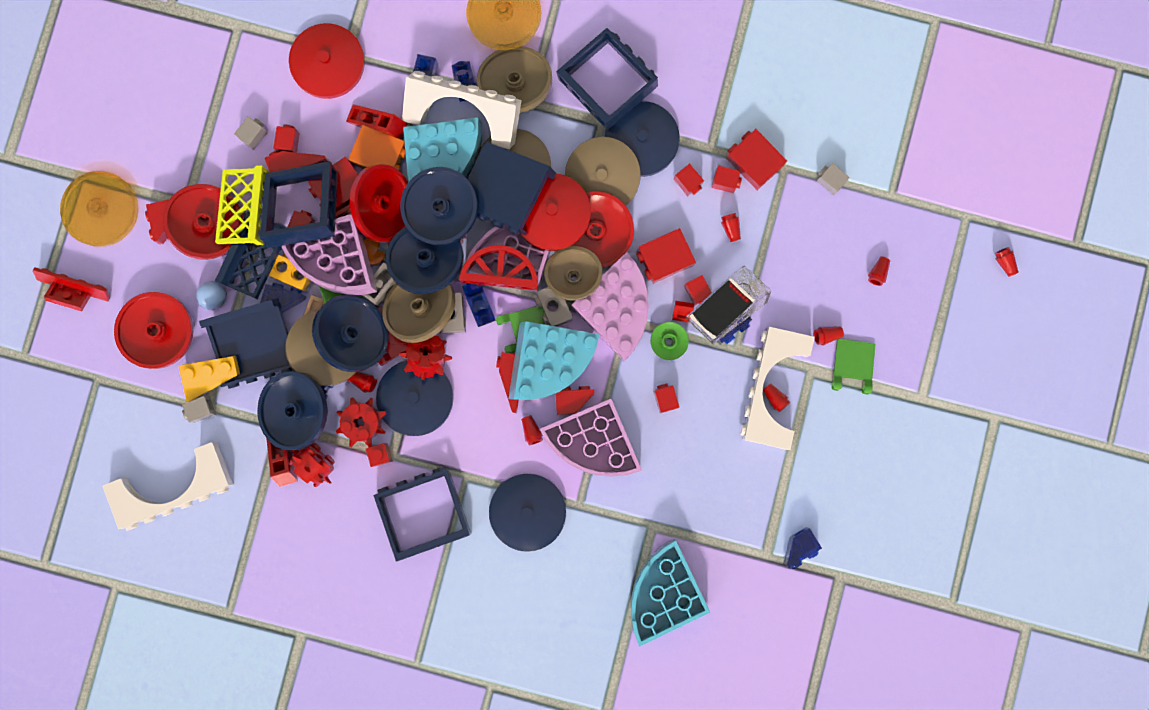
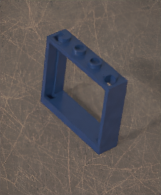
M608 28L603 30L556 71L558 80L607 131L658 87V77L654 74V71L652 69L649 70L642 58L636 57L628 44L624 45L620 41L618 34L611 32ZM606 44H609L647 83L610 116L571 77L576 70Z
M331 161L265 173V182H263L264 195L261 200L263 207L260 214L261 229L259 230V238L268 248L335 236L338 172ZM322 179L320 221L274 230L277 187Z
M443 467L434 469L431 475L426 476L423 473L414 476L415 480L408 483L406 479L395 483L397 486L395 488L389 489L386 486L378 489V494L373 495L396 562L471 535L449 469L444 470ZM445 477L462 530L402 551L384 498Z

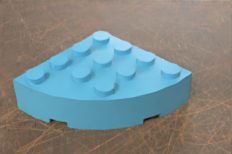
M477 117L403 127L408 183L421 171L433 167L450 168L467 177L476 162V157L481 147L482 122Z
M527 321L521 322L508 399L532 400L544 398L558 393L571 385L589 365L597 348L600 334Z
M675 539L661 546L650 556L635 581L631 596L630 614L633 631L639 647L710 613Z

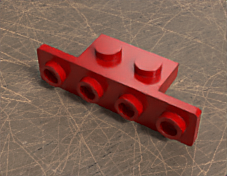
M34 267L32 270L37 281L50 284L49 289L44 295L45 301L82 312L90 297L107 302L110 299L107 289L102 285H93L82 279L76 280L65 274L53 273L45 268L39 269Z

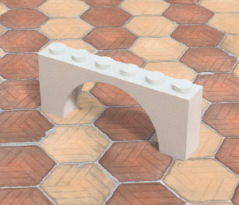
M414 71L406 77L403 121L421 125L427 120L428 111L435 100L449 96L460 97L473 103L484 114L491 130V144L505 149H510L515 144L522 100L516 99L513 95H500L493 90L484 91L474 85H461L459 81H446L440 76H427L421 71Z
M768 327L766 331L763 330L761 335L763 346L762 350L759 349L757 353L759 364L758 368H755L752 379H755L754 387L751 386L748 397L751 398L750 406L747 405L744 416L747 419L746 424H742L740 435L743 436L742 440L790 450L794 431L778 424L768 413L763 401V383L769 370L780 360L793 356H811L814 337Z
M211 442L194 449L196 456L194 479L186 492L171 502L156 503L143 498L134 490L128 478H120L103 485L118 529L126 528V531L138 527L137 523L142 521L145 524L156 520L155 516L157 515L167 516L174 513V509L177 507L184 509L192 506V501L199 499V502L211 498L210 494L217 492L219 495L229 491L228 487L234 484L218 442Z

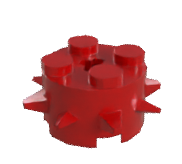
M433 336L422 342L408 343L406 351L399 352V355L407 360L404 371H412L414 375L421 377L422 380L433 377L436 373L443 375L445 361L452 359V356L445 354L444 347L447 341L442 340L439 336Z
M352 397L350 398V405L344 411L336 412L340 416V427L336 430V433H343L349 438V447H352L357 441L364 442L368 447H372V438L376 437L377 434L386 433L381 427V418L386 415V412L378 411L374 408L373 398L371 397L365 404L358 403ZM363 418L362 421L365 422L364 425L358 426V419Z
M315 442L304 449L292 450L295 455L289 460V465L293 464L295 466L294 473L308 484L311 481L314 483V487H318L323 481L329 484L332 483L328 476L334 470L333 464L335 461L331 456H325L320 451V446Z

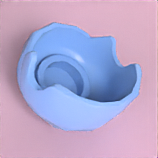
M208 281L199 286L196 299L204 309L214 310L219 309L224 304L227 293L224 286L220 283Z

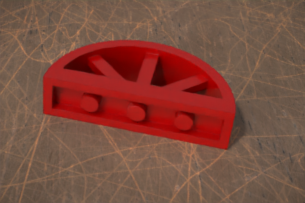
M504 245L488 246L475 252L464 264L459 278L461 283L538 291L537 275L530 260L520 251ZM499 253L496 276L481 258ZM505 254L512 255L522 261L503 277ZM477 262L486 275L472 274L469 271ZM525 267L529 269L532 280L513 278Z

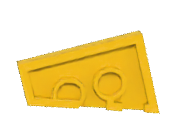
M236 355L179 365L186 402L194 400L240 374Z

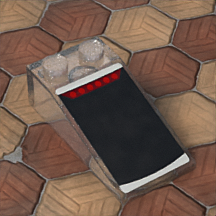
M744 265L728 277L686 316V319L714 344L768 302L772 290Z

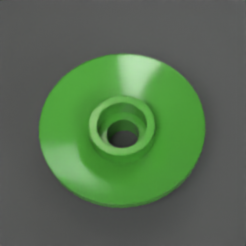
M665 322L654 329L650 344L653 352L659 358L675 360L686 352L689 338L681 325L674 322ZM670 338L672 345H667L666 339Z

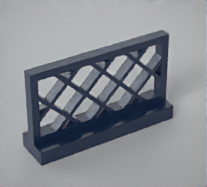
M246 212L244 221L250 216V212ZM274 223V230L285 228ZM245 227L238 235L241 238H248V229ZM252 243L232 244L215 281L258 300L282 246L272 247V254L266 257L264 250L268 248L266 244L263 246L258 245V248L252 251L250 250ZM260 252L262 260L254 263L252 255ZM248 258L250 265L243 268L242 263L244 259ZM264 264L265 269L263 273L258 275L256 267ZM252 269L254 277L246 280L244 273ZM240 275L242 283L236 286L233 285L236 276ZM256 282L255 291L251 293L248 284Z

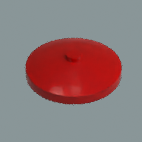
M323 23L307 28L298 35L289 52V68L293 79L302 90L317 98L331 99L343 96L358 84L364 72L365 57L358 39L349 30L340 25Z
M379 164L363 169L355 178L350 191V211L354 223L365 237L375 242H391L393 237L406 227L402 219L400 205L408 180L393 166Z
M556 173L553 180L547 178L523 227L527 234L520 233V235L532 246L546 251L566 249L579 241L588 228L591 215L590 202L581 185L572 178Z
M209 184L190 185L177 191L168 201L163 215L164 231L169 242L182 254L195 259L208 260L228 253L232 244H217L215 242L221 188ZM230 194L226 196V201L229 204L234 199ZM238 203L232 207L236 212L240 209ZM229 210L225 213L224 219L228 221L234 213ZM237 218L230 226L236 230L242 222ZM227 228L223 232L222 238H228L233 232Z
M587 192L591 207L590 222L584 235L572 246H579L590 250L598 257L602 268L608 267L616 263L629 250L634 236L633 219L625 204L615 196L605 192Z
M160 292L142 293L130 299L119 311L114 324V338L120 353L132 364L147 369H161L176 363L188 351L193 338V321L187 308L178 299Z

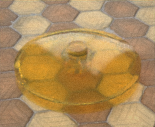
M469 0L466 8L468 26L473 36L487 47L497 50H510L520 47L535 35L540 26V1Z
M105 171L88 172L77 177L66 188L60 203V216L65 229L73 238L89 246L106 247L120 242L132 231L138 217V200L132 187L119 176Z

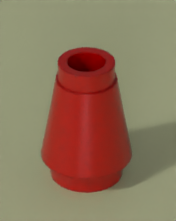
M736 213L721 217V224L730 242L740 240V223Z
M1010 247L995 253V260L1008 277L1019 273L1014 251Z
M883 256L879 258L868 274V281L871 284L882 286L886 282L890 259Z
M841 326L818 327V329L814 330L813 336L817 345L821 344L824 346L843 337L844 331Z
M355 372L347 380L364 393H371L377 384V379L373 375Z
M772 384L763 389L774 410L776 409L780 412L791 403L788 400L789 397Z
M532 415L522 418L525 442H528L530 446L543 441V435Z

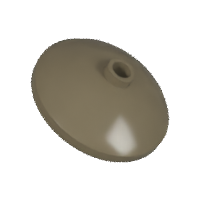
M570 246L556 251L548 259L544 270L545 281L552 293L562 299H584L593 294L599 287L602 280V266L598 257L590 250L579 246ZM576 277L577 280L573 281L571 278Z

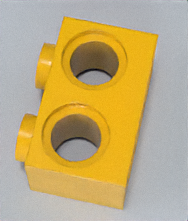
M286 254L278 255L269 274L270 277L304 292L307 291L311 280L305 276L303 279L298 280L297 274L299 271L287 258ZM286 263V271L280 272V266Z

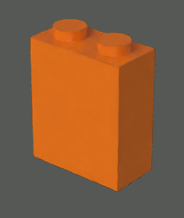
M362 125L348 160L352 165L363 169L372 165L386 164L400 171L401 160L406 158L405 141Z

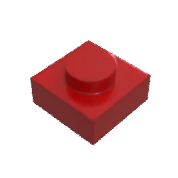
M675 301L672 320L691 323L690 315L694 311V303Z

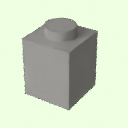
M247 117L234 135L254 150L268 132L263 128L265 125L257 118L252 120L250 117Z
M832 163L829 167L825 165L818 173L821 177L817 182L834 196L850 177Z
M202 396L182 404L184 408L182 410L183 416L189 423H196L216 415L209 396Z

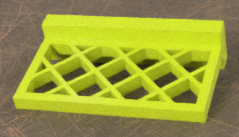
M262 165L249 169L223 170L215 240L217 244L254 243L256 245H264V242L259 238V230L261 229L260 214L263 207L261 200L264 195L263 182H265V173L270 172ZM249 174H254L253 180L247 184L244 179ZM236 175L238 179L229 185L228 176ZM242 182L246 187L238 194L234 188ZM250 190L252 198L246 203L242 197ZM232 191L236 197L228 204L226 196ZM240 200L244 206L236 212L232 207ZM248 209L250 216L244 221L240 215ZM231 210L234 215L226 221L224 215ZM238 218L242 224L234 230L230 225ZM246 227L248 229V238H241L238 234ZM227 228L233 232L228 238H222L223 232Z

